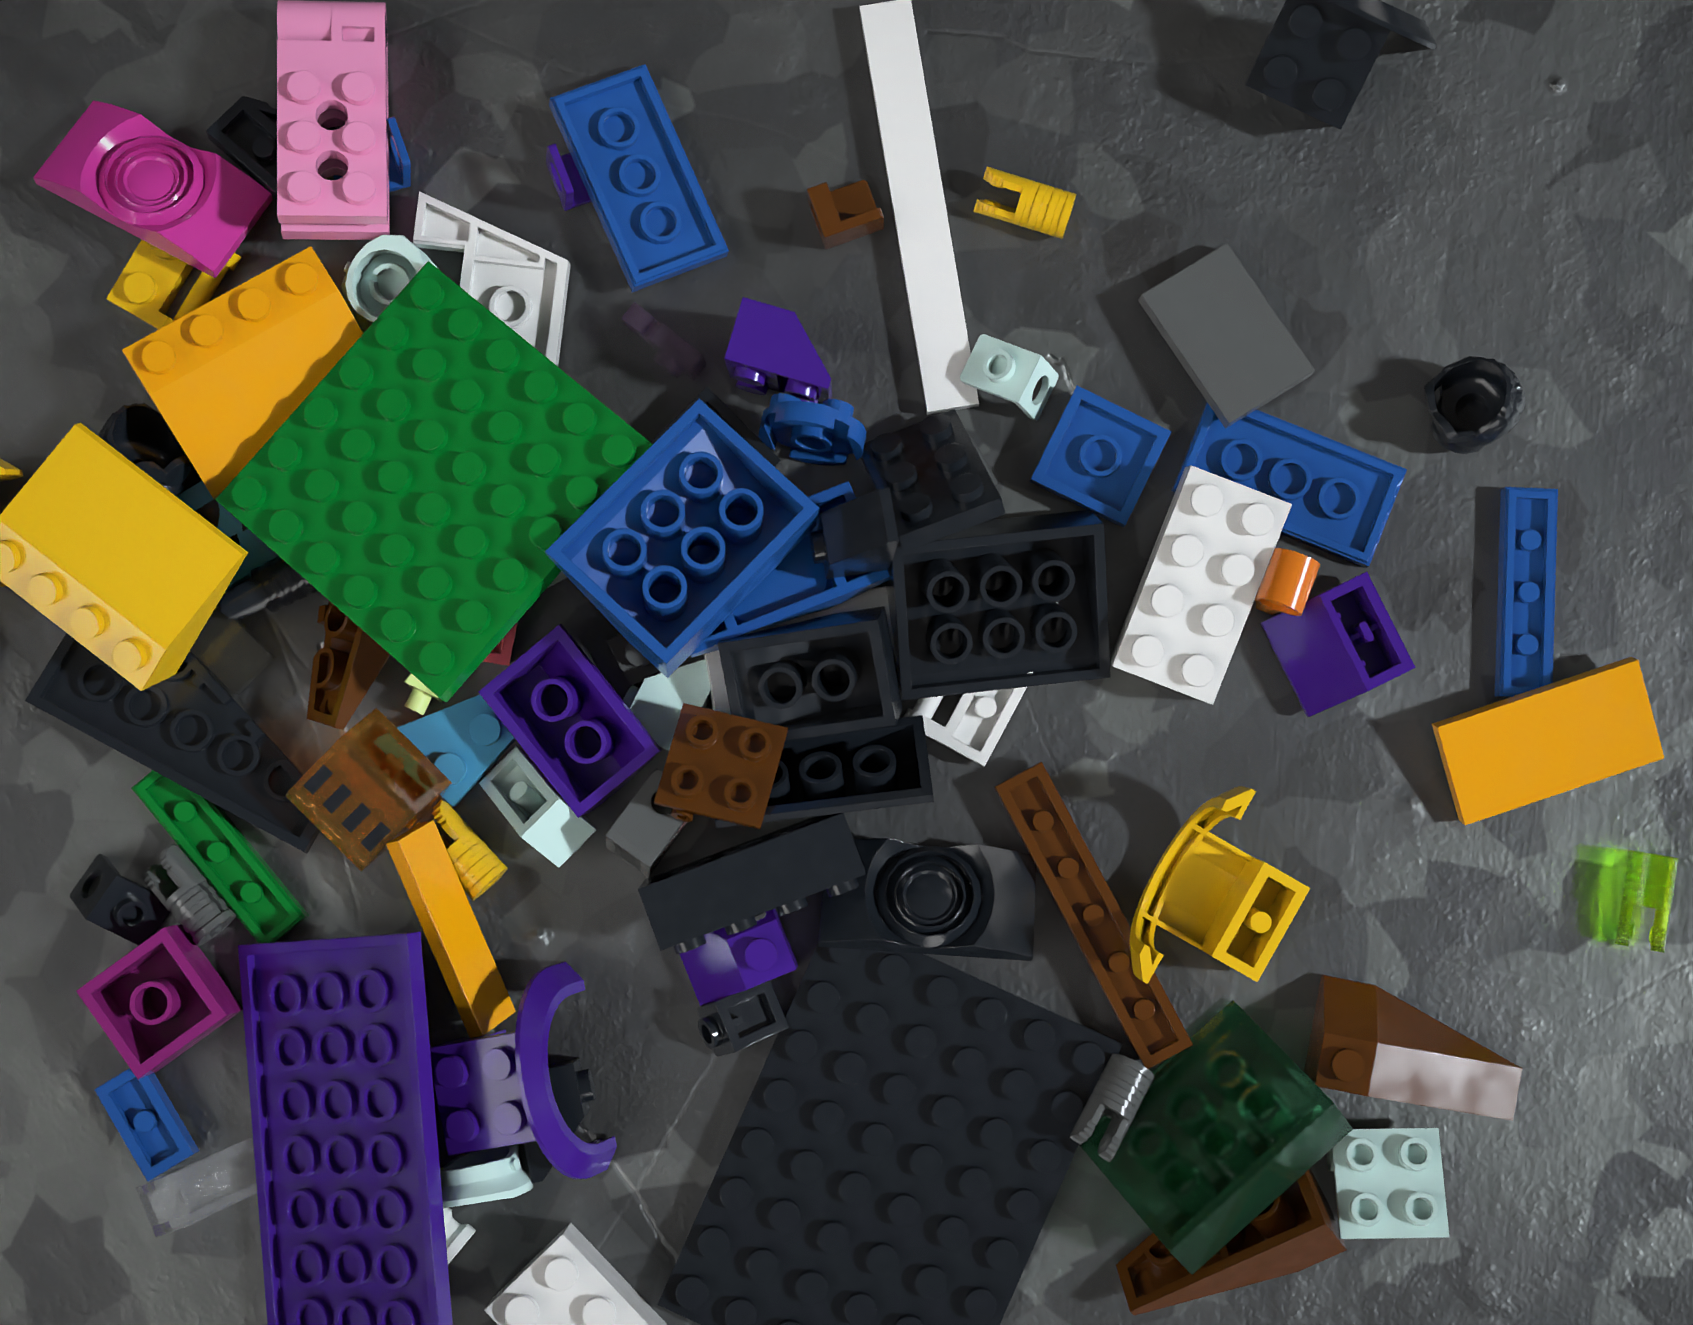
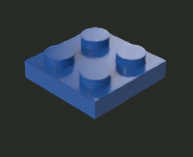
M1076 386L1029 482L1086 510H1090L1092 513L1116 525L1124 527L1171 431L1084 388Z

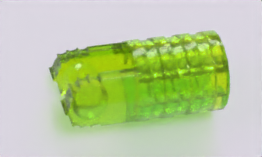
M1629 850L1615 944L1629 946L1630 941L1633 939L1636 905L1655 908L1654 923L1650 929L1649 943L1651 944V951L1665 953L1679 858Z

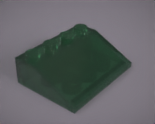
M1234 1000L1190 1038L1193 1043L1192 1046L1171 1056L1152 1072L1154 1079L1114 1158L1110 1162L1101 1158L1097 1150L1111 1118L1104 1115L1098 1121L1087 1141L1081 1145L1079 1144L1170 1253L1192 1275L1353 1130L1335 1103Z

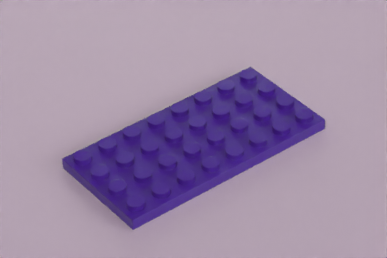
M421 932L238 945L267 1325H453Z

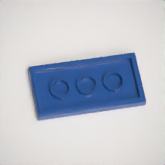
M646 64L550 98L549 107L632 292L727 257L728 247Z
M1206 402L1171 491H1176L1185 467L1194 466L1291 503L1292 506L1281 535L1366 568L1370 566L1407 469L1259 410L1253 411L1225 429L1208 402Z

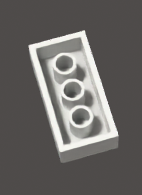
M1185 467L1110 657V665L1213 705L1292 504L1197 467Z
M571 1222L493 1297L484 1310L497 1325H667Z

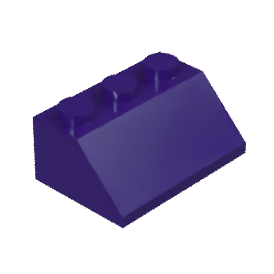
M562 624L556 626L478 691L578 818L594 811L632 780L662 751Z

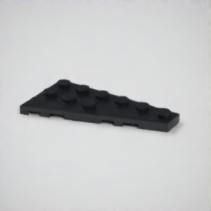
M66 633L25 700L306 854L331 814L322 805L326 801L325 797L318 790L312 795L303 786L308 779L190 651L176 675L140 691Z

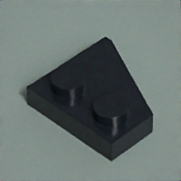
M242 96L206 130L210 141L277 199V109L269 106L267 102ZM340 126L331 127V128H328L327 130H337V129H339V128H341V127H340Z

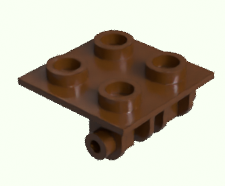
M683 703L654 804L673 808L671 816L684 822H691L694 814L761 830L788 728Z

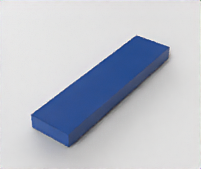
M1504 487L1501 489L1495 697H1513L1553 683L1558 489Z

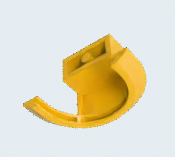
M1238 786L1202 804L1180 828L1156 865L1142 893L1130 930L1132 970L1134 975L1146 984L1150 981L1164 956L1154 946L1156 925L1258 982L1310 890L1308 886L1209 832L1225 818L1233 817L1238 820L1242 818L1256 793L1252 788Z

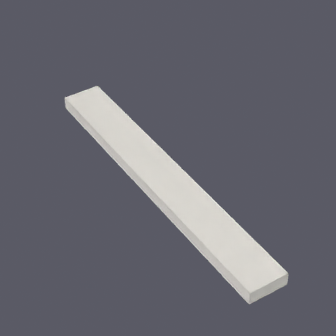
M894 0L860 6L859 12L927 415L948 412L953 409L960 410L978 407L977 388L964 384L960 379V375L971 352L911 0Z

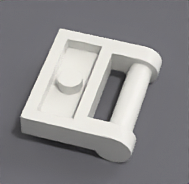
M1027 687L965 693L960 698L945 727L931 720L944 696L919 698L913 710L907 708L903 717L923 715L925 736L984 767Z

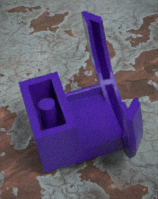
M561 962L540 969L529 980L521 997L515 1031L506 1033L505 1029L488 1032L479 1037L470 1038L466 1036L430 1047L432 1076L448 1155L537 1141L548 1161L555 1169L569 1178L587 1179L608 1170L617 1148L615 1136L601 1140V1138L595 1139L589 1143L578 1138L564 1121L555 1101L550 1082L548 1038L553 1016L559 1004L566 997L586 990L584 980L567 962Z

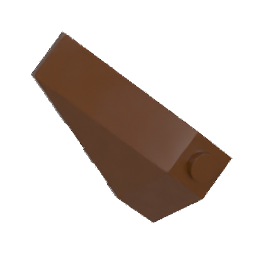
M329 601L328 605L319 606L317 623L324 625L325 639L324 647L313 658L307 719L344 730L390 657V654Z
M1321 975L1303 1073L1304 1080L1317 1087L1513 1121L1523 1068L1374 984Z
M1291 1133L1243 1154L1229 1166L1232 1172L1209 1192L1204 1188L1191 1200L1195 1204L1172 1224H1162L1116 1264L1129 1310L1134 1316L1296 1273L1347 1250L1343 1239L1339 1237V1228L1330 1205Z

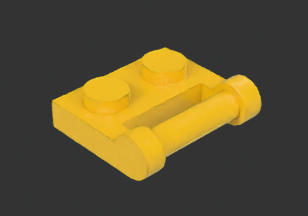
M141 239L106 299L156 329H160L208 303L228 269L234 271L242 257L234 252L216 278L201 272L174 319L165 314L186 281L193 266Z

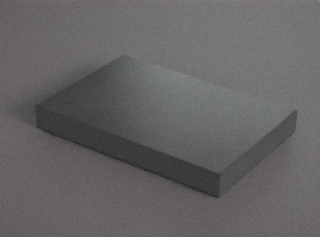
M1228 243L1141 294L1138 300L1225 429L1304 381L1315 371Z

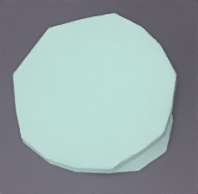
M381 235L375 238L356 254L352 262L348 261L345 265L344 272L346 273L341 285L344 300L359 327L365 331L428 261L437 268L430 258L404 235Z
M519 1144L465 1152L440 1168L443 1208L514 1198L533 1188L531 1177L521 1168Z

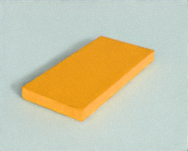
M1628 657L1432 723L1458 819L1464 825L1664 759L1639 660L1633 657Z

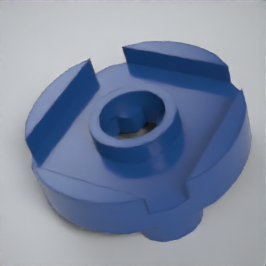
M778 393L771 396L769 407L763 411L759 438L774 451L777 442L790 447L789 457L811 464L834 466L846 464L848 454L854 453L856 460L862 457L867 432L864 425L853 417L854 407L847 402L827 399L822 404L801 401L790 394Z

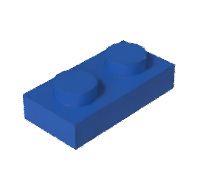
M129 1068L94 1089L147 1182L200 1151L155 1073L137 1079Z

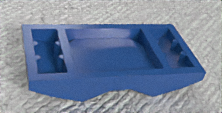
M849 481L808 496L819 507L817 526L821 512L856 499ZM809 533L690 656L692 658L719 650L717 643L721 640L771 629L798 617L832 608L888 581L890 574L888 570L826 579L823 563L814 564Z

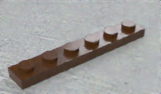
M1039 762L994 786L1142 1065L1149 1069L1192 1046L1193 1043L1155 972L1148 984L1134 975L1130 950L1131 927L1043 763Z

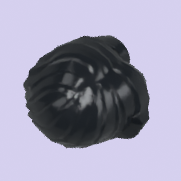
M1468 356L1449 364L1442 369L1441 373L1424 385L1426 403L1429 413L1433 417L1431 429L1435 440L1443 448L1459 454L1478 452L1483 447L1510 432L1520 420L1526 402L1525 391L1515 372L1504 363L1484 357ZM1439 388L1440 397L1438 402H1436L1435 391Z
M134 403L129 406L123 405L118 411L112 413L98 436L178 497L179 493L186 486L185 479L191 467L186 454L161 414L145 403Z

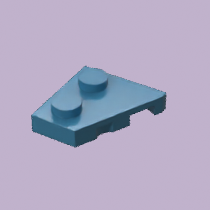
M481 695L384 732L378 738L381 743L452 806H457L516 740Z

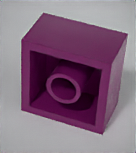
M182 924L162 928L76 990L137 1079L158 1072L243 1010L200 947L192 940V936L183 929Z

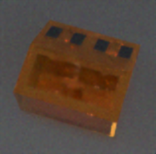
M375 708L342 735L287 792L286 797L362 872L388 849L386 843L411 829L438 803L452 782Z

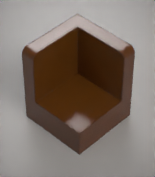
M861 180L833 191L829 190L827 182L807 189L808 204L825 250L884 229L882 210L876 207L867 181Z

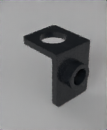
M102 854L96 856L70 893L71 900L86 920L138 946L156 933L170 913L152 891L121 876L110 860ZM102 874L98 888L88 897L91 884L97 876Z

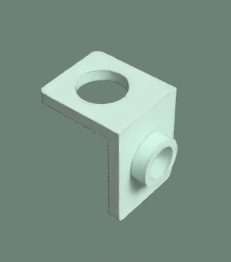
M985 334L979 336L960 375V379L964 384L1015 403L1030 419L1036 421L1040 418L1059 377L1058 373L1041 355ZM1042 377V385L1037 397L1032 401V395L1035 385L1038 382V380Z

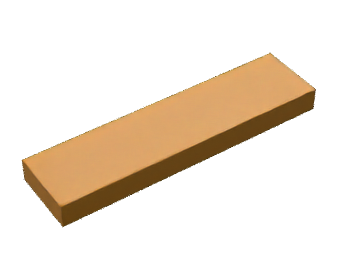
M435 821L422 822L386 843V846L469 1037L483 1036L514 1014L516 1010Z

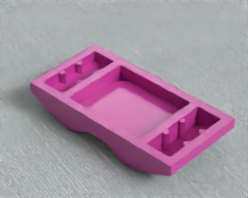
M94 100L33 177L37 185L214 278L218 276L273 201L271 192L218 154L185 145L170 137L139 113Z

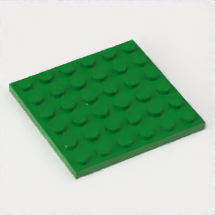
M428 261L215 500L436 696L447 703L561 573V570L546 555L545 551L653 444Z

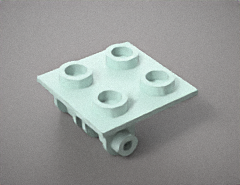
M1439 1128L1330 1130L1332 1150H1327V1167L1329 1171H1334L1340 1239L1449 1238Z

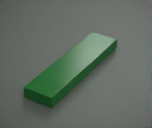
M153 770L131 788L258 943L279 941L309 916L220 806Z

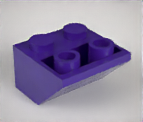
M742 297L724 358L730 378L737 380L736 387L757 395H766L767 389L793 395L801 401L822 404L827 399H832L831 377L795 312Z
M1368 572L1355 576L1308 599L1301 616L1280 613L1260 623L1307 717L1368 692L1416 668Z

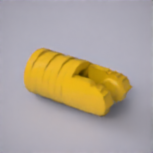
M988 166L986 167L983 177L986 182L998 188H1007L1020 192L1021 195L1016 209L1002 205L994 200L977 199L973 212L1063 239L1077 194Z
M441 799L433 807L434 810L431 814L434 815L437 823L455 841L450 845L441 836L462 887L473 901L497 882L508 870V867L480 839L446 801Z

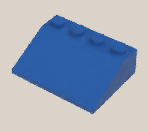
M698 399L545 553L620 634L668 678L817 526L819 507L702 400Z

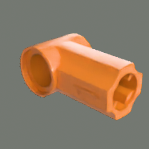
M1275 548L1255 597L1256 609L1270 615L1282 612L1293 616H1301L1320 568V563L1296 551Z

